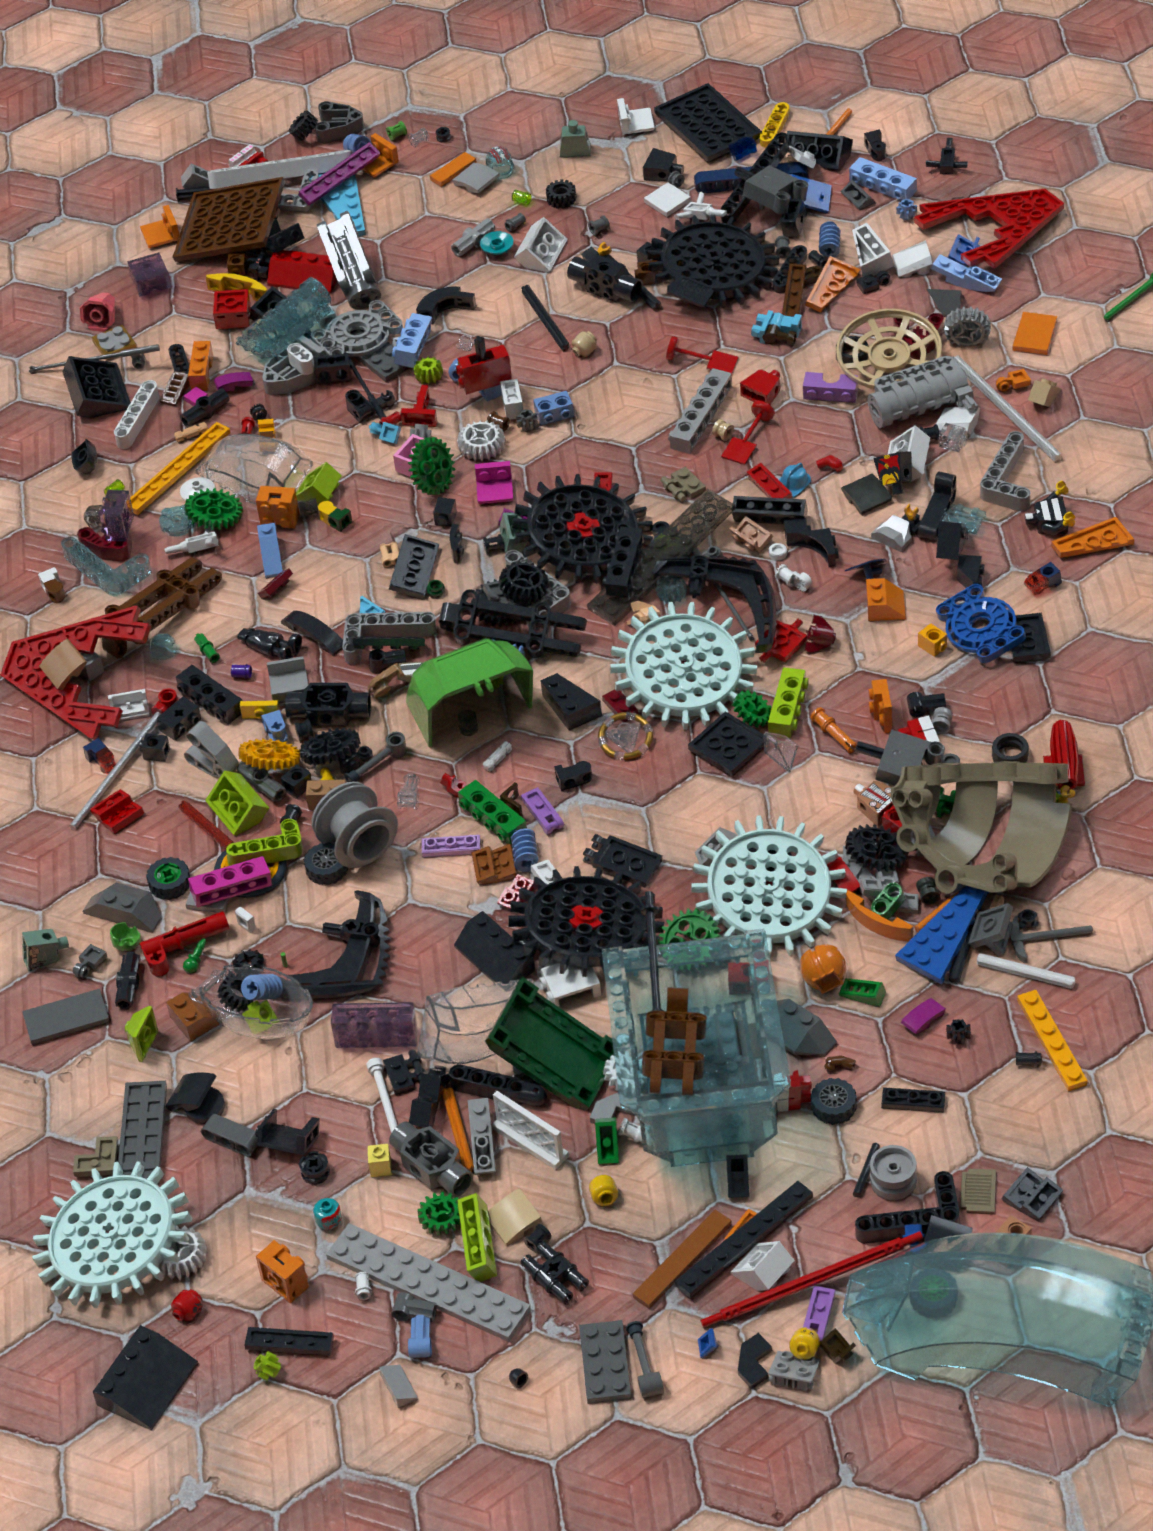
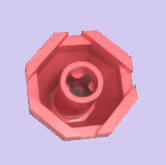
M104 292L90 297L80 307L81 321L84 324L87 323L89 325L88 328L92 331L105 332L115 322V298L110 293Z

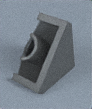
M927 289L943 317H947L951 310L956 311L957 307L961 309V290Z

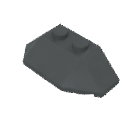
M117 882L92 896L83 910V914L115 923L125 922L129 927L135 926L137 929L151 933L154 932L162 919L151 892Z
M791 999L774 1001L761 1013L763 1034L793 1054L824 1057L837 1045L836 1039L823 1021Z

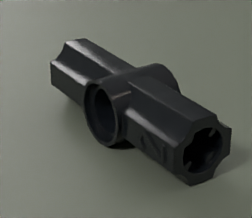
M221 388L208 397H199L196 400L195 406L180 415V420L188 428L201 419L211 418L214 410L230 400L229 395Z
M127 952L123 955L120 972H117L116 975L117 992L115 1005L122 1010H128L133 1006L135 990L139 988L140 979L138 972L141 958L135 952Z

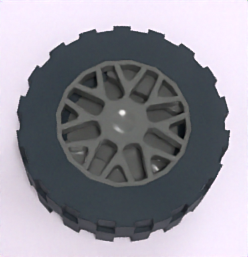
M320 843L313 846L305 854L304 865L306 874L314 883L330 885L337 883V881L342 880L346 876L348 868L342 866L337 861L334 852L335 843Z
M840 1078L824 1079L812 1089L811 1110H813V1115L819 1121L835 1125L847 1122L854 1116V1112L857 1109V1095L853 1086L847 1083L846 1080H841Z

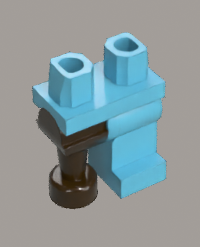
M768 310L767 315L758 313L756 325H753L751 329V336L760 338V343L765 344V342L773 344L777 340H785L788 345H794L802 329V315L795 314L794 317L784 316L781 313H773L771 310Z

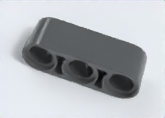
M212 1114L201 1129V1134L207 1140L247 1157L251 1156L258 1146V1137L255 1135V1130L217 1114Z

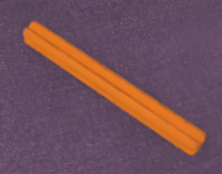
M452 1088L444 1089L442 1095L456 1146L460 1152L461 1164L470 1172H473L474 1164Z

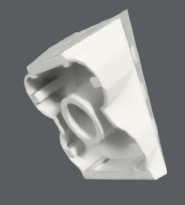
M926 240L892 255L898 278L910 277L913 273L926 275L932 266V259Z
M978 406L975 412L968 411L966 407L945 408L936 423L939 433L943 435L953 433L956 438H967L972 434L977 425L980 407Z

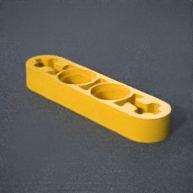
M780 102L775 105L760 134V145L766 148L775 135L781 132L790 114L789 104Z

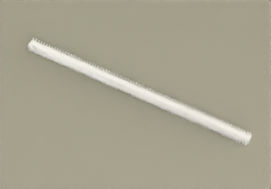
M959 355L953 356L966 377L1054 462L1061 460V453Z

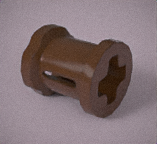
M495 411L491 412L487 417L489 423L494 422L495 425H499L503 432L509 427L510 419L499 416Z

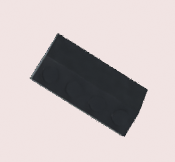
M484 911L467 921L454 943V947L504 993L515 986L522 977L526 978L535 971L533 955L530 953L524 956L523 946L518 942H513L512 936Z

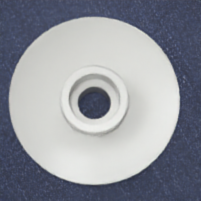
M193 478L181 486L180 495L186 501V499H189V495H193V492L199 493L200 489L205 492L206 488L213 491L215 485L207 478Z

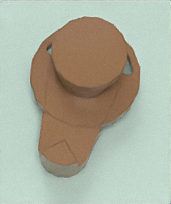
M396 663L375 676L370 681L367 690L370 693L375 692L373 694L375 698H380L390 691L391 688L388 685L396 675L399 678L404 676V673Z

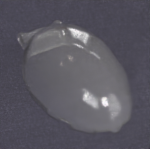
M250 964L234 968L233 965H226L223 967V971L214 970L211 976L196 989L189 991V997L193 1001L204 1004L206 1011L223 1027L237 1035L268 1041L294 1035L304 1029L313 1007L309 990L307 988L303 989L301 983L295 978L267 967L262 969L253 968V965ZM232 973H235V976L237 973H240L241 977L259 974L277 975L283 983L282 994L276 999H267L278 1019H271L270 1022H260L259 1018L244 1017L242 1013L245 1011L236 1012V1009L230 1011L231 1007L229 1006L226 1009L224 1007L225 1003L221 1004V998L217 996L219 994L217 993L219 986L226 976H230ZM231 989L234 994L243 997L241 992Z

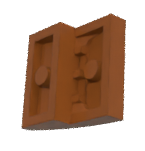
M511 844L494 850L487 846L471 852L478 884L504 882L515 879L518 874L514 866Z

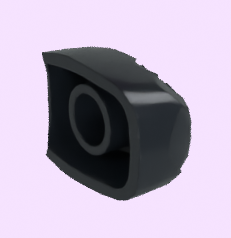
M87 439L71 454L72 464L76 471L87 474L92 472L97 465L96 447Z

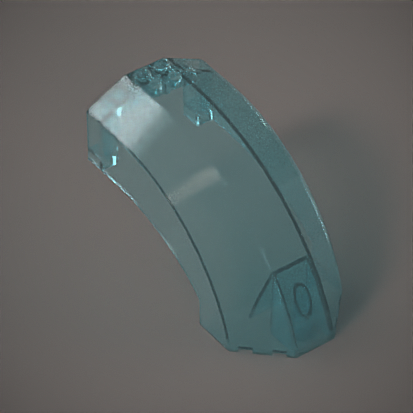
M970 1233L934 1239L912 1246L850 1274L842 1314L854 1326V1333L863 1346L866 1345L872 1355L871 1359L876 1366L907 1378L916 1380L927 1367L979 1369L1045 1383L1111 1407L1136 1383L1152 1330L1153 1281L1149 1269L1080 1244L1018 1233Z

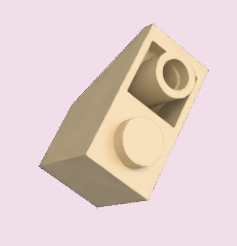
M1043 378L1041 381L1035 380L1028 400L1050 407L1062 388L1056 387L1057 383Z

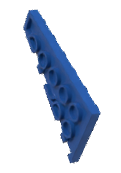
M970 886L964 887L895 955L896 961L943 984L944 976L950 970L951 962L954 956H957L968 934V928L974 923L975 915L981 909L989 892Z

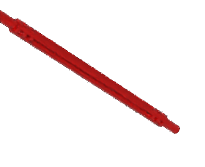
M919 1231L902 1239L898 1237L720 1309L719 1313L701 1319V1325L705 1328L722 1320L726 1322L904 1250L905 1246L923 1240V1236Z

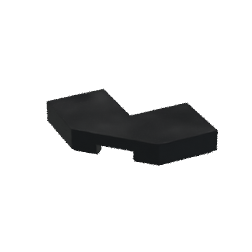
M759 1332L741 1344L738 1375L751 1389L769 1378L768 1372L759 1364L758 1360L772 1351V1346Z

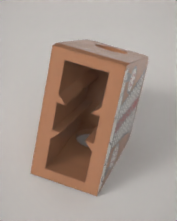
M873 781L867 787L857 784L853 793L857 795L858 810L876 826H879L882 823L881 817L883 813L894 805L891 800L892 787L878 781Z

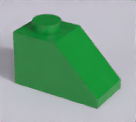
M617 1117L596 1119L598 1164L619 1163Z

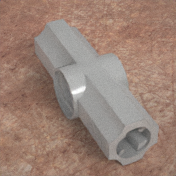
M487 218L473 229L471 227L466 228L462 237L451 245V250L456 256L460 257L472 247H480L482 237L496 230L495 224L491 219Z

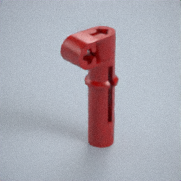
M221 911L179 928L175 926L172 931L145 940L139 944L152 975L163 976L170 969L166 956L167 953L177 949L184 950L185 946L227 931L230 927L224 912Z

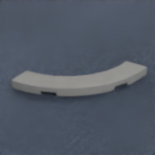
M843 846V860L860 883L861 878L876 879L868 871L867 866L863 868V863L856 864L857 859H850L851 855L846 853L847 849ZM893 892L890 897L898 896L899 892ZM904 892L905 900L897 911L918 914L919 894ZM865 895L872 901H874L877 898V896Z

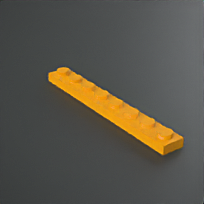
M218 422L213 424L124 502V508L139 515L231 433L230 428Z

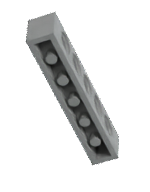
M712 368L709 375L705 376L702 386L698 387L695 397L691 398L688 408L684 409L681 419L677 420L674 430L669 433L668 440L670 441L671 449L688 454L691 453L732 388V373Z

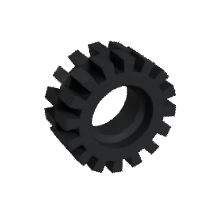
M306 110L300 116H297L293 124L290 125L289 133L298 141H302L305 137L309 136V133H312L318 120Z
M560 179V182L555 180V183L551 182L550 185H547L546 197L548 204L553 208L556 206L557 209L559 207L564 209L565 206L570 207V204L573 205L576 202V188L573 182H569V180L563 182V179Z
M232 973L230 976H226L217 991L219 994L217 996L221 998V1004L225 1003L224 1007L226 1009L229 1006L231 1007L230 1011L235 1009L236 1012L246 1011L248 1009L247 1006L254 1001L248 1000L244 996H238L231 990L236 989L242 994L241 984L247 977L246 975L241 977L240 973H237L236 976L235 973Z

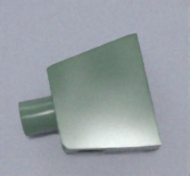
M570 120L568 126L562 127L560 157L591 156V143L586 127L578 125L576 120Z

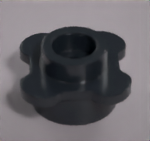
M1026 909L1018 913L1017 917L1020 919V928L1038 927L1039 922L1036 920V912Z

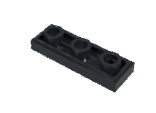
M883 1087L881 1108L944 1113L946 1091Z

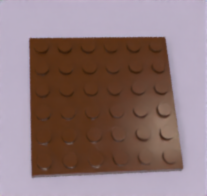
M278 177L194 192L173 254L174 261H187L266 247L284 188V178Z

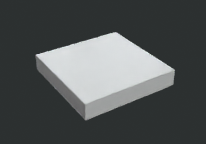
M666 183L644 197V203L666 217L691 202L689 195L670 183Z

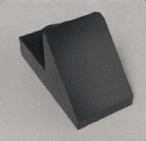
M726 1155L728 1198L750 1197L748 1155Z

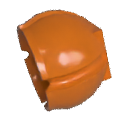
M828 944L815 946L814 951L809 949L802 955L800 972L802 978L810 987L820 990L824 994L844 984L846 961L837 947Z

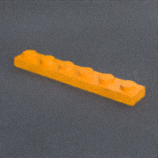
M1037 990L1017 995L1020 1007L1068 1092L1087 1086V1078Z

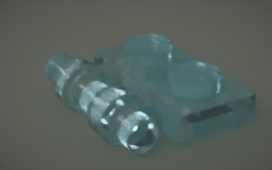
M951 504L942 521L966 524V528H969V533L977 535L982 525V518L985 519L986 511L976 507H964L963 504Z

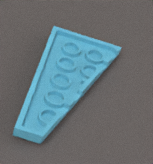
M354 174L320 199L328 210L333 213L336 220L341 219V213L348 211L359 236L366 235L356 176Z

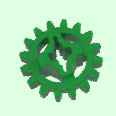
M749 690L746 692L741 691L740 694H737L732 704L735 707L733 711L738 712L737 717H742L743 723L748 722L749 726L754 724L756 728L760 725L764 727L768 723L772 706L767 705L768 700H763L762 695H756L755 691L751 694Z
M441 1192L440 1196L433 1193V1198L426 1196V1203L420 1202V1209H417L419 1224H422L424 1230L428 1228L430 1234L434 1231H437V1235H440L441 1231L449 1234L448 1229L450 1228L455 1231V1224L461 1225L457 1201L459 1198L453 1199L452 1193L445 1196L444 1192Z

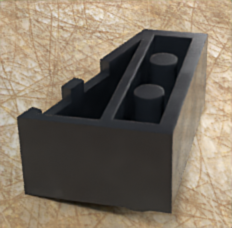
M939 521L936 558L959 559L965 539H969V528H966V524Z
M558 673L540 680L542 696L569 731L602 716L601 701Z

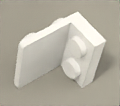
M624 98L617 99L622 134L655 130L650 108L629 110L628 104L625 105Z

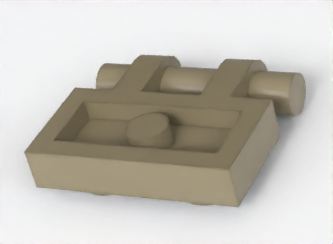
M686 467L672 473L671 479L663 476L660 480L663 483V487L668 491L670 490L672 496L681 502L686 500V495L692 499L706 492V486Z

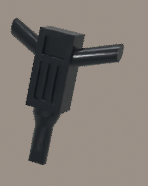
M947 138L946 147L942 148L941 160H926V167L940 168V174H953L954 168H968V161L955 162V148H952L953 138Z

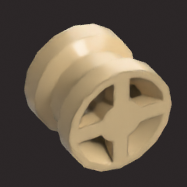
M719 419L713 426L712 434L716 437L720 436L722 440L727 441L733 435L734 426L729 423L726 424L724 420Z

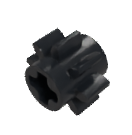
M953 1019L951 1025H946L947 1039H951L953 1044H965L966 1039H971V1025H966L963 1019Z

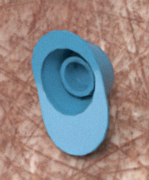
M798 463L797 465L787 466L779 481L792 492L793 497H796L809 485L811 477L803 468V464Z

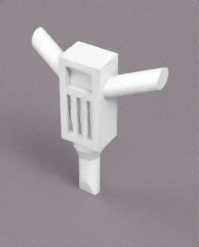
M699 192L697 203L690 202L683 209V213L675 214L674 217L676 220L692 218V215H696L698 219L707 220L711 217V214L724 217L727 211L717 210L713 208L712 204L703 203L705 195L703 192Z
M211 527L205 529L204 534L186 538L180 544L167 547L164 550L166 554L180 551L191 553L219 545L215 531L212 532Z

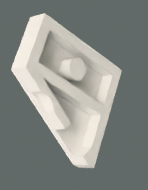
M789 146L787 153H790L797 161L814 168L816 164L814 154L808 151L803 153Z

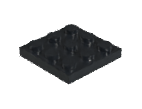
M725 711L688 744V750L733 776L769 743V737Z

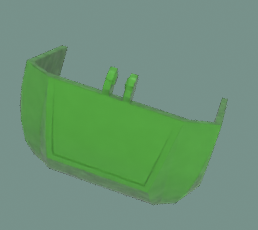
M485 638L427 660L413 672L407 691L406 703L428 747L432 746V709L443 699L473 687L479 697L483 696V689L480 685L484 683L487 690L493 692L494 688L491 681L499 677L511 674L528 708H532L533 669L524 655L515 646L506 641H493Z

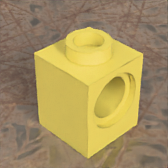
M388 1144L368 1146V1165L371 1177L392 1175L391 1155Z

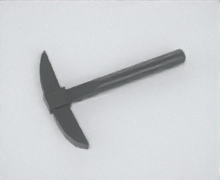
M1015 916L1012 921L1013 927L1010 939L1017 957L1027 963V955L1023 946L1024 942L1093 933V927L1089 925L1023 934L1022 932L1020 933L1018 918Z

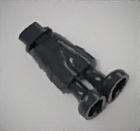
M243 628L237 636L238 640L243 641L245 645L250 646L252 649L268 656L276 655L280 660L293 658V655L297 656L302 646V636L296 633L292 634L288 641H285L282 634L260 629L255 630L254 628Z

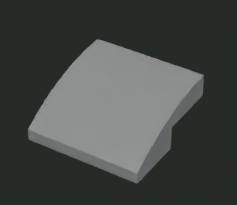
M473 163L452 181L455 186H465L468 192L480 193L496 180L500 174L488 166Z

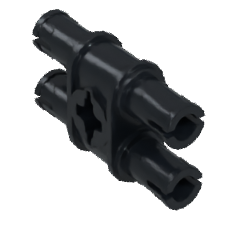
M544 1241L542 1242L543 1246L541 1244L538 1245L536 1252L547 1260L545 1263L540 1265L530 1254H527L526 1258H522L520 1264L532 1274V1279L540 1283L547 1293H553L563 1304H567L566 1298L570 1301L573 1293L562 1284L569 1280L579 1291L584 1290L582 1285L586 1288L589 1280L577 1271L576 1264L571 1263L564 1257L562 1252H556Z

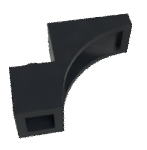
M806 518L784 521V534L787 546H801L812 549L826 560L828 567H836V559H839L838 548H834L836 546L835 535H831L830 528L811 530V526L807 525Z
M436 1065L434 1068H429V1070L421 1073L419 1094L417 1098L412 1100L410 1124L425 1128L434 1126L441 1095L450 1081L449 1071L446 1070L447 1067Z

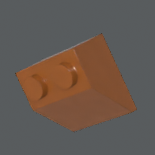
M182 992L166 1002L170 1018L190 1042L224 1023L221 1015L202 994Z

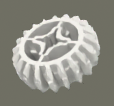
M480 420L478 423L473 421V424H467L459 432L457 440L459 450L463 456H467L468 459L473 458L475 461L477 459H481V461L483 459L489 460L490 457L496 458V454H501L505 444V436L502 429H500L499 425H495L494 422L489 423L488 420L485 422Z
M176 1225V1231L186 1232L189 1242H172L169 1250L176 1252L180 1260L176 1263L164 1258L157 1266L163 1277L169 1275V1278L172 1280L175 1276L181 1279L183 1275H186L189 1278L190 1272L196 1274L197 1268H202V1262L206 1261V1243L201 1234L195 1232L193 1227L188 1230L184 1225L182 1229H179Z

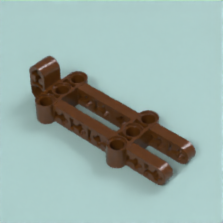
M191 557L171 571L166 569L158 571L156 574L157 581L120 606L108 605L105 608V614L132 606H138L141 609L140 613H142L167 596V599L137 619V622L149 623L152 626L150 631H152L185 607L188 609L197 608L200 605V597L220 583L222 573L211 568L189 582L188 580L197 575L202 569V562L195 557ZM102 638V648L105 652L120 659L126 654L127 641ZM133 642V643H135V644H140V645H141V644H145V643H140V642Z
M668 987L667 1011H649L646 1014L645 1033L647 1036L654 1038L653 1050L643 1052L642 1075L650 1078L649 1094H660L661 1080L664 1078L683 1079L682 1096H693L694 1080L702 1079L704 1076V1055L696 1052V1040H702L706 1037L707 1017L702 1013L688 1012L689 988ZM665 1038L685 1039V1052L665 1051Z

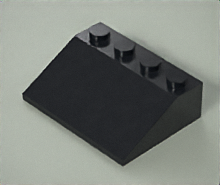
M73 356L68 357L63 369V375L77 416L94 418L127 410L130 400L116 362Z
M140 1325L93 1390L96 1404L107 1411L152 1431L198 1365V1361L161 1334Z

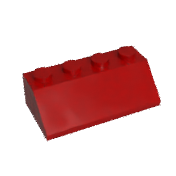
M281 250L277 253L274 252L270 259L267 286L296 290L311 288L315 292L331 294L337 282L328 255Z

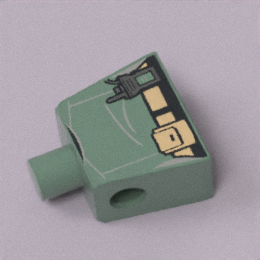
M52 929L22 932V955L28 972L57 962L59 960V950L69 948L67 937L57 938Z

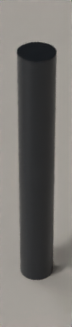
M872 1143L853 1191L855 1197H861L870 1174L871 1157L875 1151L880 1149L878 1143Z

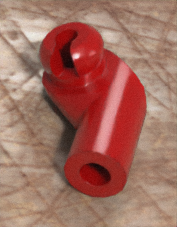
M833 455L816 461L819 469L826 466L835 469V471L843 469L842 461Z

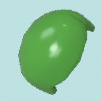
M125 922L115 924L110 929V940L114 948L120 951H131L139 945L141 934L135 926L130 928Z

